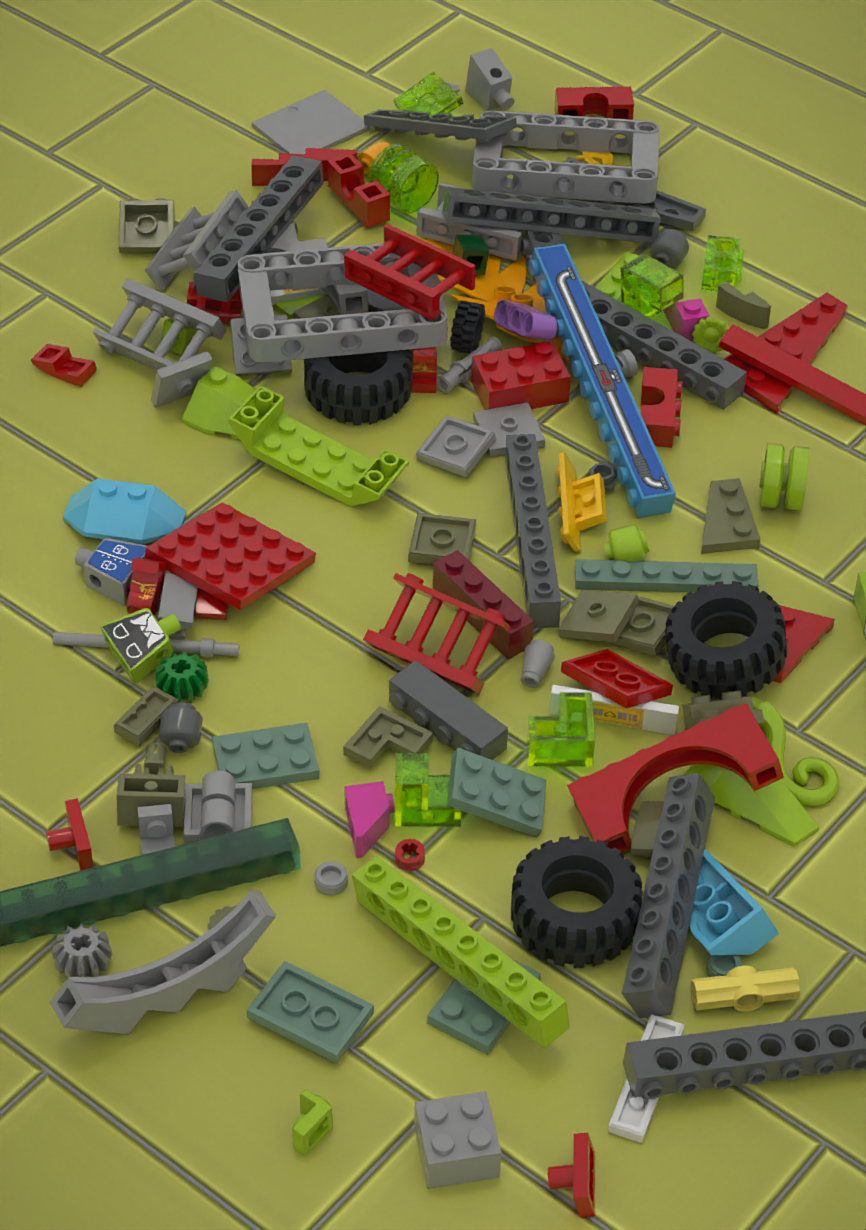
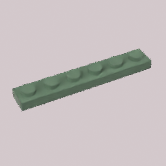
M575 559V589L691 591L695 593L700 586L707 585L709 587L715 585V582L721 581L724 584H732V581L741 582L743 586H748V584L757 588L759 586L757 564L626 562Z

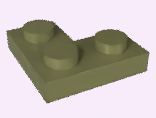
M379 706L343 746L344 755L369 768L377 762L388 748L416 761L432 743L433 732Z

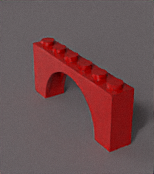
M744 703L738 707L730 708L712 719L699 722L694 727L677 735H671L658 744L641 749L634 755L619 762L611 763L591 775L583 776L567 785L593 842L601 840L608 844V848L613 849L615 847L623 853L631 849L632 842L628 827L629 817L637 797L647 785L668 771L697 764L719 766L739 775L750 785L754 792L783 779L784 776L776 753L748 705Z

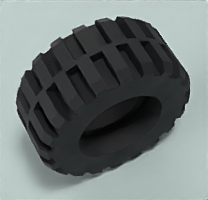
M407 349L304 359L305 395L318 412L322 411L325 417L330 420L335 418L339 423L353 422V425H361L363 422L373 424L377 423L379 419L386 420L393 415V412L397 413L410 398V392L412 391L411 351ZM350 372H366V373H368V374L355 375V374H348V373H350Z
M721 581L715 582V585L709 587L707 585L697 588V592L692 593L690 591L683 596V602L678 601L671 609L672 613L667 616L666 629L664 631L671 671L674 672L675 678L681 684L686 685V688L694 693L701 692V696L710 695L711 699L713 696H719V699H722L723 692L741 690V696H747V693L751 691L755 694L764 688L765 683L769 685L785 665L788 648L784 615H782L779 604L765 591L759 592V588L750 584L743 586L741 582L732 581V584H724ZM726 633L742 634L748 637L745 641L729 647H714L704 644L710 638Z
M570 836L560 837L558 842L547 841L541 844L540 850L534 848L526 854V859L520 861L516 868V875L513 876L511 897L513 929L516 935L522 938V944L528 950L532 951L535 949L536 956L545 961L548 958L554 960V965L564 967L565 964H572L574 968H584V964H592V967L604 964L605 958H608L609 961L613 960L621 954V949H627L633 942L643 896L640 875L636 872V867L628 858L624 860V854L615 847L613 849L608 848V844L601 840L593 842L589 841V837L579 836V839H570ZM579 891L596 897L604 905L589 912H571L557 907L549 898L562 892Z

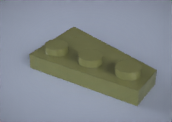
M740 479L711 481L701 554L759 548L761 539Z

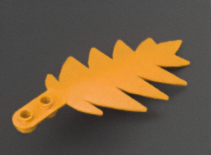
M419 238L452 254L453 244L426 238L427 240ZM489 254L485 275H475V289L471 291L459 284L452 287L472 297L468 298L451 294L452 299L458 302L463 300L483 304L485 306V316L494 321L495 307L500 300L527 304L546 313L545 301L543 296L540 297L538 294L537 283L522 294L527 275L524 256L519 257L499 273L501 257ZM438 275L439 282L445 279L444 277ZM496 323V328L526 342L534 344L548 342L522 336ZM555 334L551 341H553L563 361L571 363L569 357L564 355L560 336L557 337Z

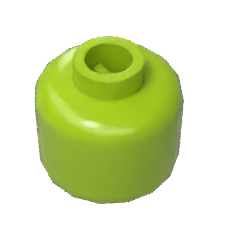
M634 524L611 530L608 534L609 542L604 543L608 560L644 561L646 553L650 552L644 530H639Z

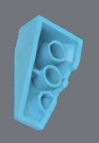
M705 849L690 919L692 934L711 955H752L779 933L764 909Z

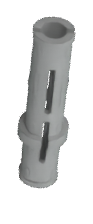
M490 337L463 360L455 361L451 365V369L437 378L436 383L439 389L447 393L460 382L468 381L471 378L472 356L503 350L500 340Z

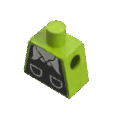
M148 608L141 609L100 626L104 641L134 685L156 669V666L160 665L162 657L169 658L173 649L169 636L182 629L173 613L157 621Z

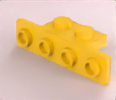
M562 452L559 454V465L556 466L560 479V485L557 487L562 503V506H559V514L563 521V526L560 527V534L565 544L569 543L576 553L581 551L580 531L607 522L604 480L600 473L576 481V470L566 453Z

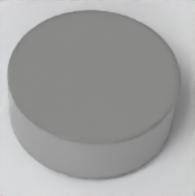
M325 862L319 865L314 873L315 887L320 893L325 895L342 893L348 885V872L346 868L337 862Z

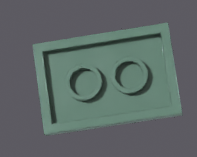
M308 723L212 737L218 771L230 773L235 778V783H252V789L319 779V768Z
M457 748L452 754L447 805L534 837L540 834L543 827L546 780Z
M515 961L537 979L541 980V973ZM454 979L427 1015V1024L487 1055L511 1023L456 979Z
M286 961L283 962L247 1009L248 1019L336 1064L374 1014L373 1004Z

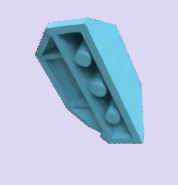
M97 478L70 497L63 515V521L70 524L84 537L110 538L130 543L146 544L158 541L183 526L186 511L156 486Z

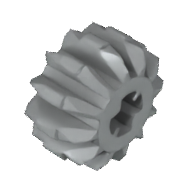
M81 922L79 929L74 930L67 926L66 934H57L56 945L53 946L52 955L55 960L56 969L59 973H65L67 978L97 977L99 971H107L109 960H111L112 947L109 944L106 932H99L96 924L86 929Z

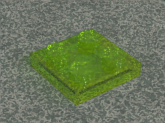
M435 72L430 73L393 100L395 106L401 111L429 112L430 116L451 113L464 104L462 97Z

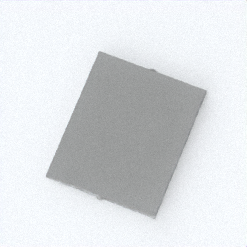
M326 90L252 122V127L287 154H305L306 148L329 149L371 130V126L364 125V120Z

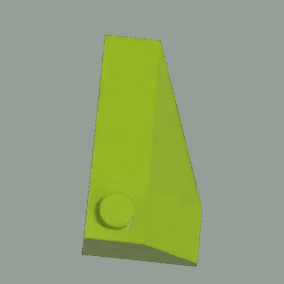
M214 366L198 381L183 415L182 423L205 434L215 436L216 432L231 434V439L240 440L228 423V420L255 389L240 377Z
M706 764L691 765L684 774L700 773L715 796L714 804L716 803L730 810V815L739 820L741 817H744L758 824L761 831L793 847L819 830L818 825L782 779L754 792L750 785L739 775L719 766Z

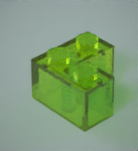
M646 254L621 267V303L649 318L684 298V275Z
M560 692L558 716L528 717V766L593 767L595 734L592 693Z
M396 753L395 826L461 827V810L447 805L450 775H429V754Z

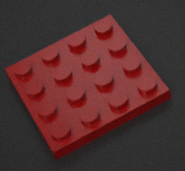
M223 502L149 545L145 550L146 559L167 563L166 570L238 610H242L315 563L316 552L308 549L303 544L293 541L280 534L279 531L267 527L256 519L239 512Z

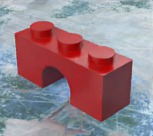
M631 86L556 88L555 115L584 117L588 114H598L604 118L633 120L634 100Z
M351 153L327 160L328 187L366 228L390 220V194L377 180L368 184L365 183L363 165Z
M643 368L640 414L656 447L672 448L674 436L679 437L681 419H675V417H680L682 400H676V398H681L682 381H677L678 369Z

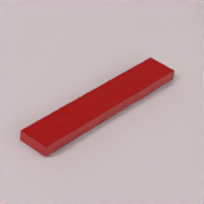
M734 324L720 339L719 348L866 425L865 393Z

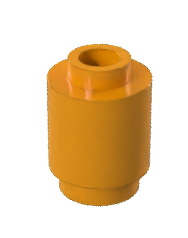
M376 142L358 155V161L363 165V173L372 177L392 163L395 153L392 146L387 142Z

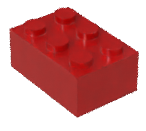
M553 341L472 356L471 383L484 410L527 402L531 409L569 402L571 376Z

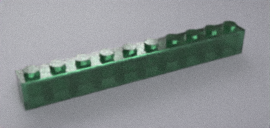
M285 818L0 891V947L13 943H22L48 934H57L67 930V926L71 928L78 927L81 922L83 925H91L97 921L125 916L143 909L156 908L166 903L190 899L197 895L221 891L235 885L256 882L262 878L301 869L300 846L289 819Z

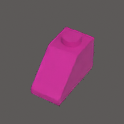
M701 298L675 302L663 308L673 331L694 342L692 332L695 330V324H698L700 319L710 317Z
M384 781L344 786L345 811L356 858L363 857L389 828V814L395 813L392 793L386 794Z

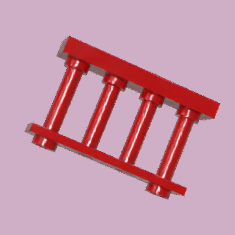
M389 224L384 226V244L368 256L361 255L353 250L344 254L346 279L432 321L440 315V296L456 284L471 291L475 289L474 264ZM390 253L401 257L389 267L378 263ZM412 263L423 267L410 278L400 273ZM434 273L445 278L433 288L422 284Z
M395 573L393 579L404 588L384 629H380L378 633L368 629L363 641L371 647L408 664L416 660L438 677L480 695L484 683L477 678L478 672L476 669L496 628L508 633L510 632L512 627L504 621L505 615L491 608L484 612L424 586V580L413 574L407 573L406 577ZM416 592L430 598V601L411 641H407L403 645L395 641L397 638L395 633ZM443 604L457 610V613L438 653H434L430 657L422 653L424 650L422 645ZM471 616L485 622L465 665H461L457 669L449 665L451 662L449 657L468 617Z

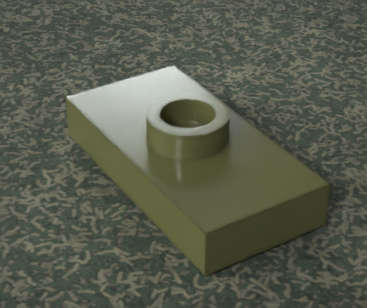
M152 686L113 725L114 733L140 746L160 726L162 712L171 707L172 704L179 703L178 699Z

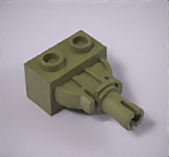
M150 743L147 746L144 773H141V764H137L133 774H119L117 786V826H139L137 807L171 804L173 827H184L185 775H174L172 765L167 766V773L165 774L167 748L164 744L158 743L157 753H154L155 743Z

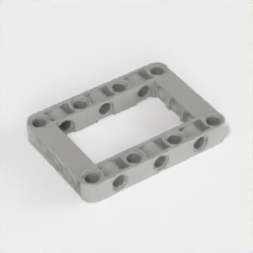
M485 111L480 115V119H485L486 116L516 117L517 127L523 129V131L516 132L512 129L505 136L491 138L490 142H476L472 169V188L474 190L538 197L641 204L651 203L656 199L660 128L657 123L643 120L507 111ZM572 131L575 134L566 135L563 132ZM622 134L626 137L623 139H618L615 137V135ZM511 145L539 149H571L600 153L616 152L629 153V155H632L631 167L509 159L502 158L503 146ZM512 174L515 175L517 178L510 179L507 177V175ZM561 178H567V179H569L570 181H569V182H561L559 179H561ZM613 182H621L622 185H620V186H615V185H613V184H611V183H613Z
M384 243L252 254L238 260L239 289L250 358L257 362H275L441 346L447 341V311L443 295L440 296V315L433 321L410 309L275 321L270 294L272 290H303L325 288L326 286L337 284H356L345 278L344 254L353 250L361 255L368 256ZM390 253L378 263L389 267L401 257ZM412 263L400 273L410 278L423 267ZM434 273L422 284L430 288L435 287L440 283L438 274Z

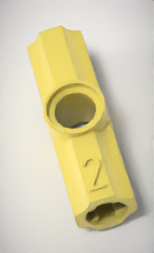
M739 966L731 969L724 976L691 979L690 984L691 999L696 1011L734 1006V1009L739 1012H751L759 1009L765 1002L799 999L800 995L799 977L797 970H794V968L756 972V969L751 966Z

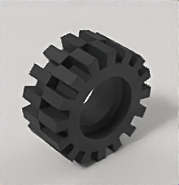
M460 301L455 312V318L453 319L454 324L451 328L450 346L452 350L472 353V351L479 347L485 322V306L483 304Z

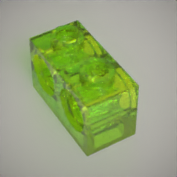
M708 235L701 290L718 292V285L726 281L733 287L735 282H741L744 250L739 249L740 238Z

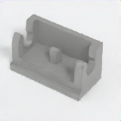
M165 573L157 621L173 613L182 629H191L197 587L175 574ZM178 631L169 636V638L185 639L186 632Z

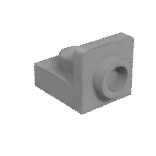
M171 804L137 807L142 857L153 858L175 855Z

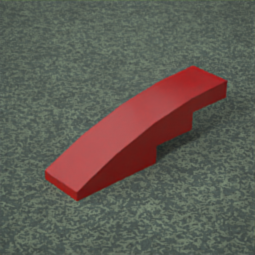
M306 148L305 154L279 153L278 159H252V186H268L271 179L279 173L282 166L293 155L322 161L323 181H328L327 160L351 153L358 160V150Z

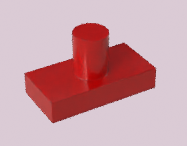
M78 798L66 800L65 808L68 827L46 832L49 851L74 846L80 872L92 870L94 867L91 845Z
M588 1132L574 1134L573 1165L548 1167L550 1189L573 1187V1199L580 1217L595 1216V1150Z

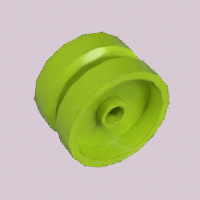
M767 443L765 461H762L759 488H761L760 507L776 508L779 504L781 491H785L784 506L786 510L802 511L808 472L809 447L794 446L790 450L788 463H784V446L782 444Z

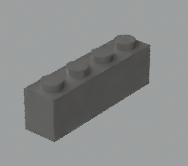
M415 660L389 680V702L392 706L411 717L417 725L433 732V735L442 744L448 745L453 750L461 748L491 760L507 749L508 727Z

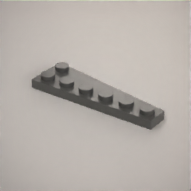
M384 109L364 115V125L375 126V130H388L391 128L395 129L396 133L415 131V135L431 133L435 134L437 138L455 136L456 140L472 138L476 139L477 143L490 142L491 138L505 136L508 131L517 128L516 117L486 116L485 119H474V115L468 114L452 117L451 113L430 116L429 112Z
M568 157L564 161L569 163L587 164L585 162L579 161L571 157ZM561 178V179H559L561 182H569V181H570V180L567 179V178ZM613 182V183H611V184H613V185H615V186H620V185H622L621 182ZM656 190L655 201L645 204L573 199L585 202L655 209L661 217L660 223L691 231L706 216L705 208Z

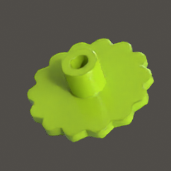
M717 317L700 319L699 323L695 324V330L692 332L694 343L714 354L717 351H723L718 345L729 327Z

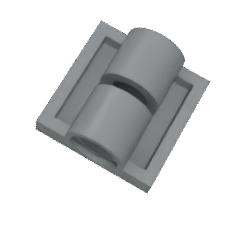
M275 315L274 319L275 321L287 320V315ZM244 318L231 319L232 351L236 376L292 372L291 360L257 362L252 360L248 351Z
M212 771L203 777L202 784H186L184 843H251L252 783H235V778L230 773Z

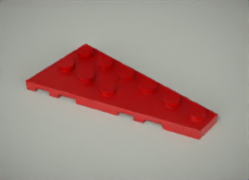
M827 292L758 337L811 365L819 349L823 348L830 333L835 331L846 315L848 305ZM732 354L725 357L724 360L747 372L744 392L777 414L781 409L783 401L790 396L793 386Z

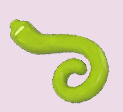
M756 697L752 698L753 709H759L763 712L764 723L758 724L780 761L784 776L782 781L803 806H820L830 802L839 789V778L834 767L820 758H803L793 768L792 773L795 781L798 783L796 784L789 777L784 767L786 730L781 715L769 701L760 702ZM809 772H816L824 779L823 785L819 788L806 789L801 787L808 784Z

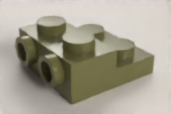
M135 198L120 200L119 253H158L175 230L174 200L162 198L155 200H139Z
M741 690L723 692L722 699L711 700L710 695L691 697L692 703L682 704L685 730L744 703L748 705L756 721L764 723L762 710L753 709L752 696H741Z

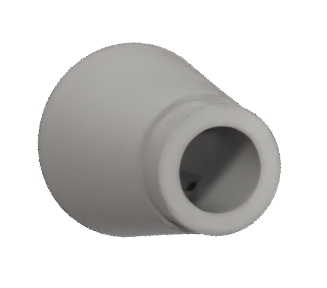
M535 639L525 647L521 682L525 686L531 688L538 687L539 682L555 658L554 648L550 643Z

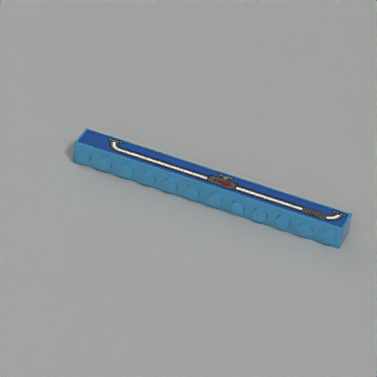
M558 244L534 248L532 260L528 262L529 273L537 282L539 296L544 298L546 313L556 318V336H560L564 355L569 357L571 361L573 376L578 378L580 382L582 397L587 399L589 403L591 418L596 420L599 426L600 439L605 441L608 447L609 460L617 468L618 481L626 489L629 506L634 508L638 518L670 513L676 493L566 245Z

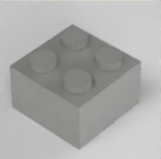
M487 1091L415 1102L414 1128L427 1188L500 1177L501 1150Z

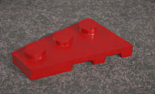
M779 605L782 615H784L788 652L782 671L777 673V677L773 680L774 682L782 683L800 664L802 657L810 649L813 650L819 643V639L833 628L835 619Z

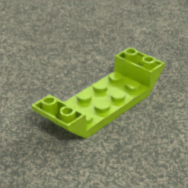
M261 385L228 420V423L251 456L350 507L379 500L409 465V460L385 448L373 460L283 414L285 397Z

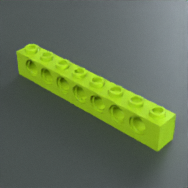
M376 856L352 874L358 903L545 1049L570 1028L567 1001L381 858Z

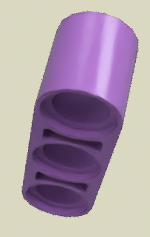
M500 300L495 307V322L522 336L551 341L556 334V318L532 306Z

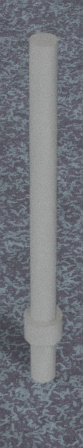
M53 633V644L109 648L104 641L103 635ZM202 638L201 641L170 639L173 652L184 653L186 650L187 653L200 654L201 657L214 658V655L239 656L240 644L215 642V639Z

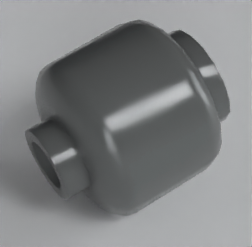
M675 229L661 231L650 247L652 260L657 266L665 269L677 268L689 251V243L685 235Z
M172 704L171 707L162 712L159 739L172 752L184 753L189 748H194L199 744L203 721L201 714L191 704Z

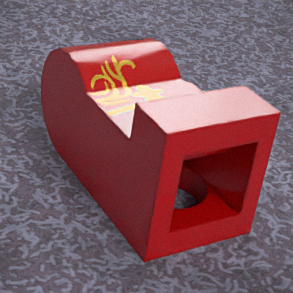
M436 347L413 349L411 393H436Z
M144 558L132 559L131 570L133 572L130 584L131 590L127 600V613L131 614L148 608L155 616L167 563Z

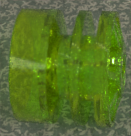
M392 144L386 147L374 160L368 175V183L377 180L390 194V203L408 214L417 212L431 200L439 182V173L434 165L404 145Z

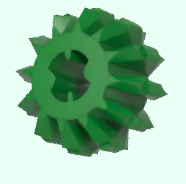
M186 650L182 655H176L172 652L170 658L162 657L160 665L156 666L155 670L156 688L177 698L179 703L183 699L191 703L193 696L202 697L204 689L207 688L209 683L205 661H200L198 654L189 656Z

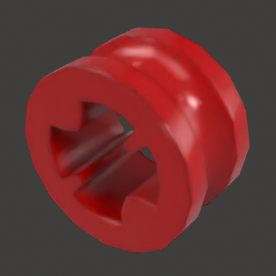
M405 839L399 842L395 849L396 864L405 871H414L421 868L425 862L424 845L416 839ZM408 852L410 855L411 852H415L416 858L412 859L410 856L409 859L404 858V853Z

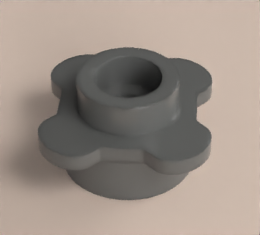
M598 463L589 469L590 476L600 473L604 480L605 490L610 491L615 488L614 479L617 478V471L612 466L606 463Z

